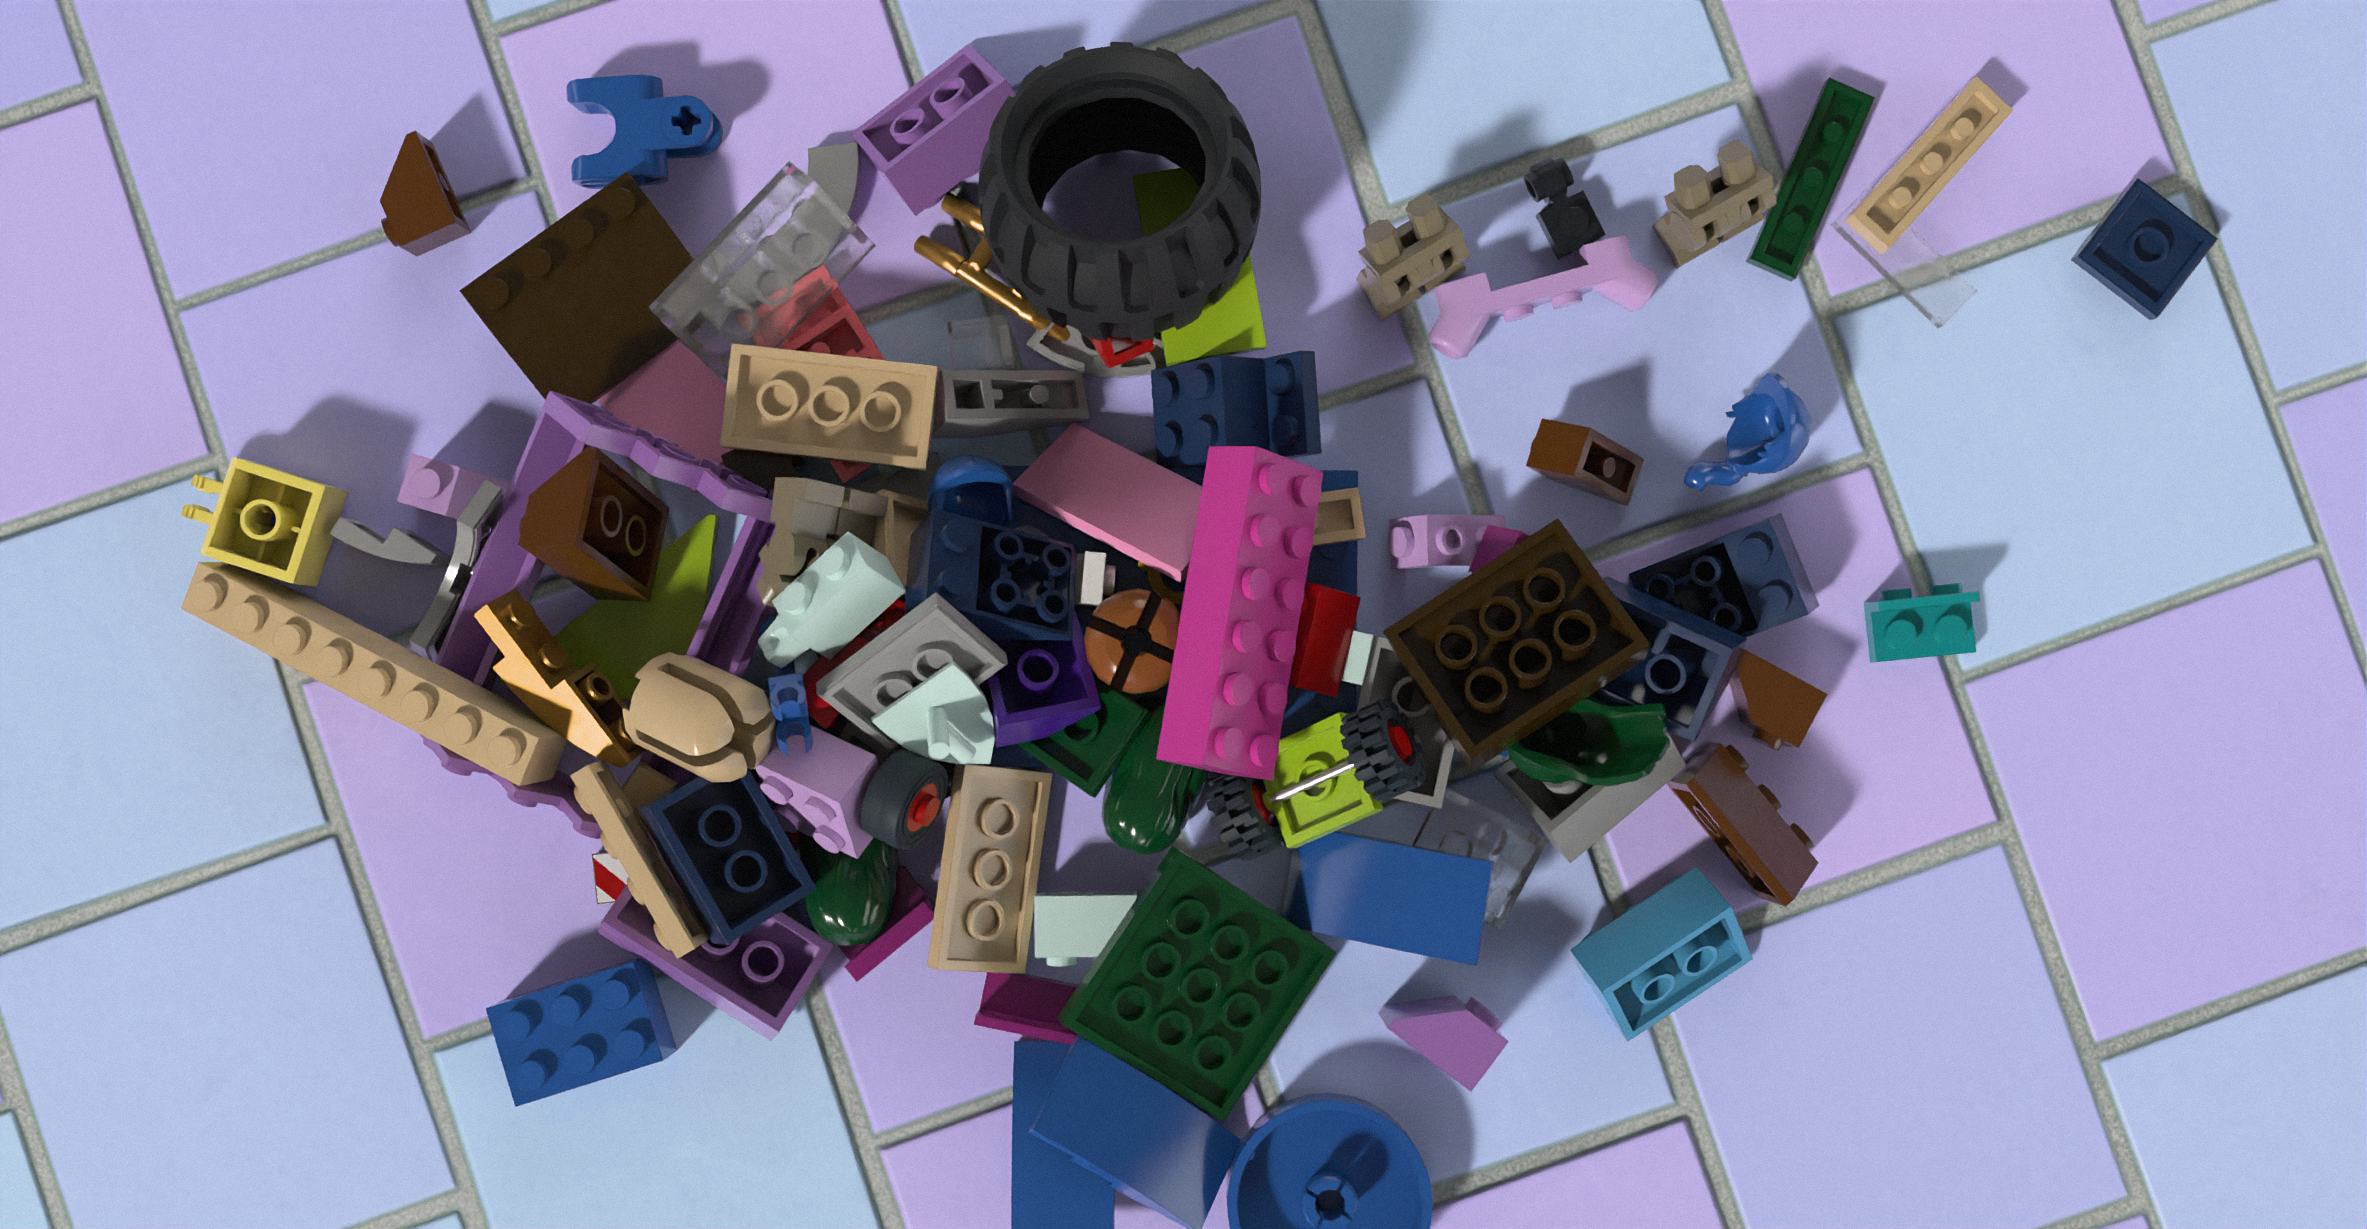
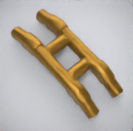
M952 193L947 194L941 203L942 211L960 220L966 226L984 235L969 260H966L957 252L926 235L918 237L914 244V251L1015 314L1036 330H1045L1051 321L1034 310L1029 301L1019 295L1012 286H1006L985 272L994 256L984 233L980 208ZM1056 324L1047 333V336L1065 342L1071 335L1066 327L1062 328Z

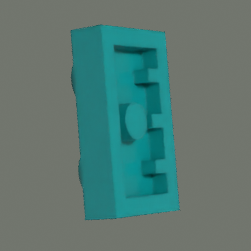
M1961 583L1929 586L1930 596L1912 598L1911 588L1879 591L1880 601L1864 603L1870 663L1976 652L1971 602L1980 601L1979 591L1962 593Z

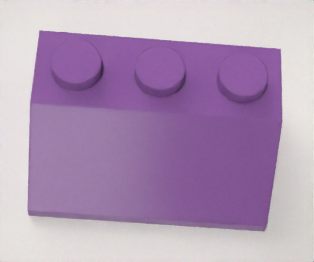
M967 44L852 132L851 135L901 200L917 216L924 209L938 204L943 199L945 193L963 179L970 178L979 172L982 153L989 139L993 120L1007 97H1014L1016 94L1007 80L970 44Z

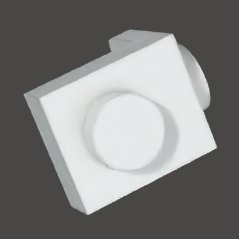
M1085 551V554L1077 553L1074 604L1098 606L1104 601V596H1112L1114 594L1116 565H1107L1108 556L1106 553Z

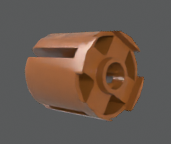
M1139 588L1119 591L1102 601L1093 612L1095 618L1091 623V627L1086 628L1084 636L1087 661L1098 678L1109 686H1114L1118 690L1132 694L1157 691L1168 684L1181 615L1176 605L1165 597L1162 599L1159 596L1152 595V591ZM1138 628L1145 629L1151 635L1146 640L1152 639V650L1150 653L1140 651L1136 658L1131 657L1125 651L1130 646L1123 645L1124 637L1128 632L1135 635L1138 632Z

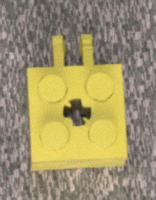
M232 456L224 482L194 474L191 482L192 486L206 493L220 494L214 512H211L209 508L196 504H184L182 516L209 524L200 554L291 584L317 587L334 537L329 533L341 516L348 491ZM273 515L276 516L275 526L270 525Z

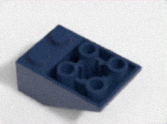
M933 508L910 537L904 616L937 592L990 639L1070 641L1073 638L1077 545Z
M1782 513L1629 573L1635 589L1745 638L1809 615L1820 606Z

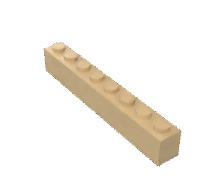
M198 562L182 604V610L518 786L552 780L568 740L553 730L537 715L266 575L226 562Z

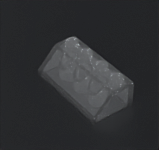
M789 161L648 308L678 338L727 381L732 343L778 348L876 245L812 178Z

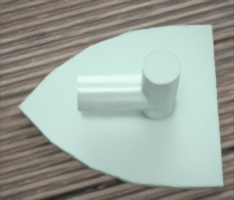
M951 661L871 718V722L901 746L932 760L955 764H990L995 742L992 712L984 693L973 679L954 661Z

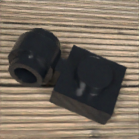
M1549 157L1530 167V173L1524 175V182L1530 196L1536 203L1544 200L1550 206L1539 212L1535 217L1557 260L1574 253L1583 245L1593 243L1606 235L1583 190L1567 198V187L1573 185L1574 180L1563 158L1560 157L1553 160Z

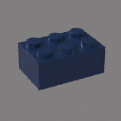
M747 768L744 777L731 782L712 783L693 774L635 808L712 943L730 944L817 890L749 768Z

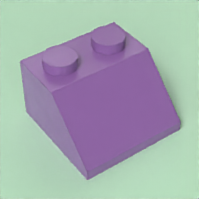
M1455 995L1386 1004L1378 1012L1390 1031L1470 1092H1472L1509 1042L1499 1031L1503 1022L1472 996L1466 1004Z

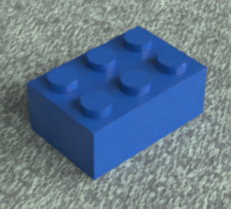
M639 958L507 998L486 1008L515 1107L663 1061L677 1051L652 966Z

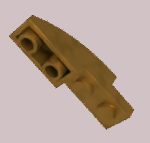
M517 588L491 601L473 614L505 656L504 659L492 668L511 691L553 730L579 748L621 769L647 750L635 744L625 730L622 711L623 707L628 708L613 689L609 679L599 671L593 661L578 670L568 657L566 650L557 643L536 615L532 605L523 598Z

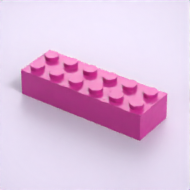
M1257 446L1209 447L1156 756L1157 760L1227 775L1273 780L1279 753L1278 746L1284 710L1287 704V691L1292 661L1296 650V637L1301 606L1304 600L1309 557L1313 546L1318 502L1321 497L1322 471Z

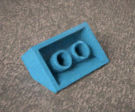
M1697 866L1684 875L1671 879L1663 889L1643 902L1630 906L1622 916L1599 931L1589 933L1578 945L1570 949L1584 978L1627 1042L1753 960L1732 907Z

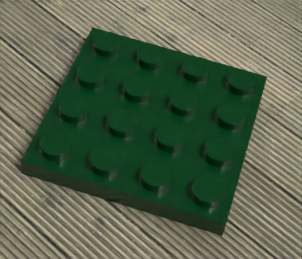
M1172 845L1057 1018L1062 1025L1224 1122L1337 952Z

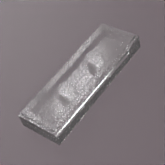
M1869 186L1840 214L1831 226L1937 329L1944 326L1978 290L1911 225L1882 254L1844 221L1845 218L1873 189Z

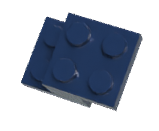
M1300 350L1268 358L1219 355L1151 371L1157 464L1166 469H1182L1206 465L1209 447L1257 446L1288 459L1322 454L1315 351Z

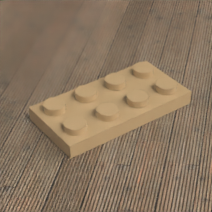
M732 343L720 446L729 449L928 471L940 369L938 366Z
M955 764L927 967L947 971L1025 974L1034 912V896L1037 890L1053 773L979 764Z

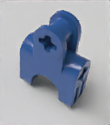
M641 74L571 80L566 86L567 101L575 108L587 114H609L615 119L616 125L613 141L608 147L599 153L581 155L574 159L571 165L572 182L581 187L603 189L627 171L638 186L665 183L669 180L667 159L697 158L710 155L718 148L722 141L723 129L721 122L707 105L695 96L664 97L663 81L659 77ZM697 118L701 124L694 125L692 134L688 135L684 129L691 128L693 119Z

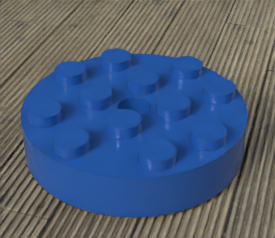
M1336 1093L1305 1095L1291 1099L1267 1112L1251 1127L1240 1142L1230 1165L1227 1179L1226 1199L1230 1229H1430L1433 1207L1431 1184L1426 1166L1414 1142L1403 1127L1388 1113L1368 1101L1349 1095ZM1338 1189L1342 1195L1340 1203L1333 1209L1325 1210L1315 1204V1194L1319 1195L1325 1190L1336 1191Z

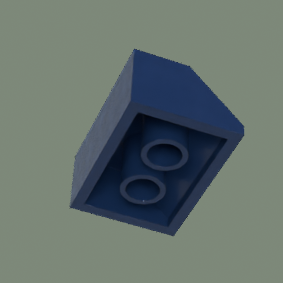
M1611 577L1603 578L1604 582L1650 643L1645 660L1592 695L1618 706L1662 703L1666 710V717L1663 721L1666 723L1667 730L1692 742L1696 741L1730 681L1747 638Z

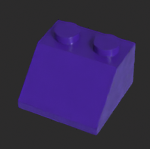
M1074 612L1073 638L1070 641L991 639L1006 652L1008 662L1006 666L979 685L993 715L995 748L1046 738L1100 710L1101 703L1092 669L1087 661L1084 639L1076 612Z

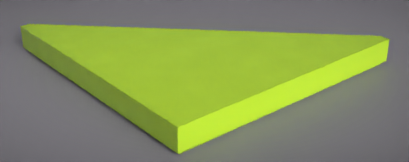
M708 514L660 552L650 601L599 600L553 636L557 643L566 650L568 657L578 670L593 661L599 671L609 679L621 699L632 700V695L640 682V679L635 678V675L651 659L667 652H672L676 655L687 654L710 600L720 516ZM501 679L500 685H506V683Z

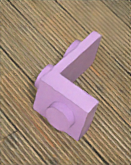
M1440 514L1389 519L1390 535L1388 546L1391 553V569L1471 566L1487 526L1493 525L1506 528V519L1504 516Z

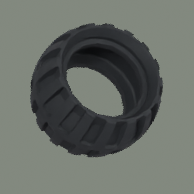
M1110 42L1108 47L1089 50L1082 46L1064 52L1062 59L1055 61L1045 68L1042 65L1038 66L1023 79L1014 97L1008 96L993 120L989 139L981 157L978 182L980 215L988 245L1001 272L1014 290L1027 299L1034 310L1062 328H1065L1066 325L1076 328L1087 338L1107 341L1108 337H1131L1132 342L1153 339L1155 333L1172 327L1179 330L1199 318L1207 304H1216L1226 294L1237 279L1241 265L1249 256L1256 237L1261 211V176L1254 143L1241 114L1227 99L1222 88L1199 67L1196 69L1191 68L1176 53L1157 47L1154 51L1134 47L1132 42ZM1133 150L1163 156L1189 172L1200 188L1191 207L1165 229L1131 241L1090 240L1060 228L1042 211L1046 194L1068 169L1095 155L1117 151Z

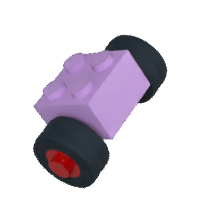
M770 689L765 690L764 693L770 701ZM810 715L808 716L812 730L813 745L807 753L804 737L793 735L786 740L788 756L783 754L778 748L775 733L766 758L756 769H749L754 779L761 783L760 788L784 830L795 833L798 830L813 837L825 850L831 853L841 851L856 859L859 858L873 838L885 841L887 844L901 850H909L919 844L937 820L944 804L948 787L947 772L939 763L929 758H924L915 752L901 749L891 754L879 767L876 755L818 729L817 722Z

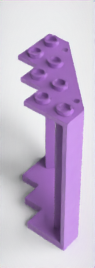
M549 391L435 663L489 691L492 690L498 676L492 667L504 659L505 656L473 614L486 604L515 588L529 603L545 563L518 545L520 537L519 524L525 515L529 495L585 448L597 447L629 457L651 476L694 488L719 508L747 516L686 654L742 678L757 646L759 627L769 619L773 607L765 606L762 603L755 584L765 571L758 553L766 543H770L775 531V523L770 522L774 490L771 489L768 497H766L767 491L764 488L743 479L744 475L708 458H703L701 463V459L677 448L678 444L642 427H638L634 435L635 428L624 421L612 417L613 413L596 405ZM419 734L424 739V745L433 750L442 761V767L461 776H470L472 771L488 774L502 785L507 791V797L511 801L525 807H536L538 803L553 805L558 810L564 812L573 822V829L590 838L600 839V834L603 831L593 814L586 813L577 802L574 795V787L576 785L570 775L556 769L552 780L518 786ZM646 750L640 759L642 763L677 783L694 774L649 750Z

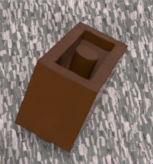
M416 130L406 134L380 198V203L386 215V218L381 219V223L386 236L395 247L399 246L415 256H420L470 234L471 230L433 143Z
M1542 418L1536 437L1532 441L1526 466L1555 482L1628 506L1644 459L1590 427Z
M1743 649L1729 681L1741 723L1755 730L1751 738L1776 751H1779L1782 745L1785 747H1800L1827 696V693Z

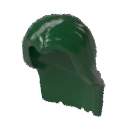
M1588 696L1508 748L1507 752L1510 760L1523 773L1543 782L1557 784L1565 781H1576L1610 787L1638 781L1652 773L1656 766L1655 763L1663 758L1667 748L1670 747V739L1664 735L1667 730L1666 723L1663 721L1666 717V710L1662 703L1618 706Z
M1141 697L1136 702L1151 711L1152 715L1105 783L1101 817L1106 834L1120 848L1137 854L1151 855L1162 852L1173 845L1182 833L1189 816L1199 800L1209 771L1156 759L1166 700L1162 701L1159 697Z
M798 831L800 860L817 890L805 896L806 909L813 927L823 939L837 945L851 946L868 943L882 932L891 917L897 878L894 847L885 841L873 838L859 858L856 859L841 851L831 853L822 848L813 837Z

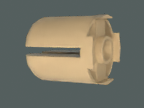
M667 652L651 659L636 673L635 678L640 679V682L632 695L630 710L623 707L622 711L625 730L635 744L712 783L731 782L746 775L747 768L756 769L768 755L776 733V724L772 709H770L771 702L763 689L691 655H676L672 652Z

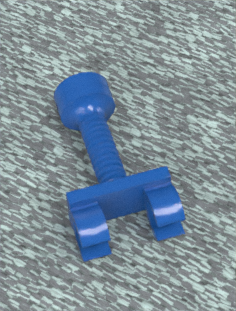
M776 617L770 618L761 624L758 630L759 638ZM793 660L782 669L774 665L775 677L768 678L771 708L776 723L778 748L787 756L786 740L790 736L800 735L804 737L806 753L813 745L802 673L796 674Z

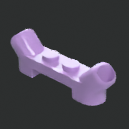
M1622 235L1583 245L1574 255L1578 268L1494 291L1490 289L1486 272L1457 279L1434 289L1441 313L1428 334L1429 339L1436 350L1450 358L1457 360L1468 357L1489 319L1503 316L1505 323L1521 320L1534 315L1533 307L1552 302L1554 310L1569 307L1582 302L1581 294L1591 291L1597 292L1630 312L1641 310L1658 284L1657 273L1633 260L1628 237Z

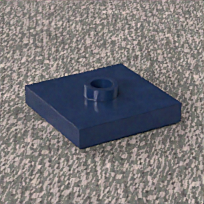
M2136 178L2124 189L2071 258V261L2147 319L2153 320L2159 317L2218 238L2142 180Z

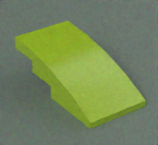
M1179 167L1132 176L1142 235L1146 236L1165 229L1191 207L1200 188L1189 172ZM1250 254L1241 265L1235 282L1216 304H1207L1199 318L1179 330L1172 327L1161 332L1166 366L1219 355L1230 356L1267 348Z

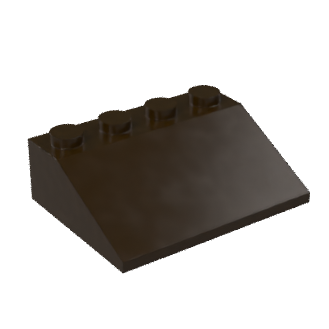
M628 171L459 290L545 400L549 391H553L590 404L600 399L677 339L681 340L726 307L725 300Z
M1559 518L1383 631L1384 636L1442 730L1471 772L1645 660L1650 643Z

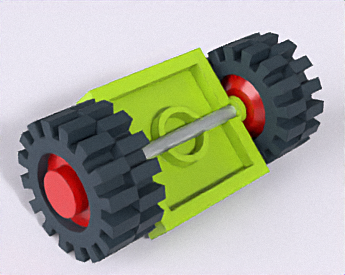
M1387 698L1379 699L1349 714L1337 713L1279 740V753L1273 780L1222 773L1213 776L1208 782L1210 786L1206 788V795L1211 799L1207 801L1208 810L1213 811L1215 817L1211 818L1213 826L1218 825L1221 830L1218 836L1222 842L1228 840V850L1232 854L1238 853L1239 859L1251 861L1285 845L1287 848H1298L1384 810L1380 800L1384 802L1419 787L1424 783L1423 780L1426 779L1427 773L1423 770L1426 767V761L1419 754L1423 752L1421 744L1416 743L1414 736L1417 734L1413 726L1408 727V718L1404 712L1399 714V708L1394 702L1390 703Z

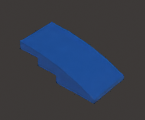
M1334 831L1298 848H1293L1282 916L1301 929L1476 966L1479 959L1494 861L1397 843V841Z
M1080 1036L1073 1040L1028 1132L1069 1154V1160L1110 1182L1108 1186L1187 1229H1202L1241 1139L1168 1088Z
M1014 1041L1011 1229H1115V1189L1108 1186L1110 1182L1069 1160V1154L1028 1133L1071 1046L1070 1044L1055 1041Z

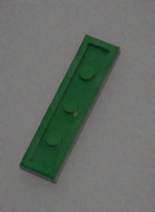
M1830 77L1824 82L1776 191V205L1768 210L1747 257V263L1790 282L1796 279L1875 97Z

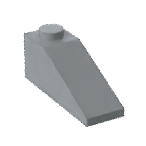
M941 370L938 379L932 438H979L1087 421L1090 415L1084 375L1076 370Z

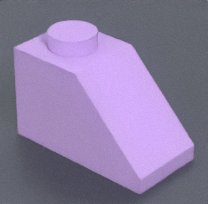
M411 453L397 502L458 519L485 479L502 488L503 500L511 482Z

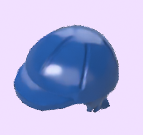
M1774 372L1766 374L1761 378L1758 386L1754 388L1750 395L1733 404L1732 411L1725 412L1727 417H1736L1727 433L1728 456L1726 461H1701L1693 464L1688 468L1684 476V484L1687 487L1703 491L1708 485L1732 486L1738 483L1742 477H1747L1749 473H1757L1759 475L1776 473L1793 465L1799 459L1809 443L1812 433L1810 431L1812 421L1802 399L1790 390L1787 382L1781 375Z
M959 455L947 460L937 469L932 477L928 488L927 508L929 513L935 508L1001 526L1004 517H1006L1007 521L1012 519L1014 487L1008 472L996 461L979 455Z

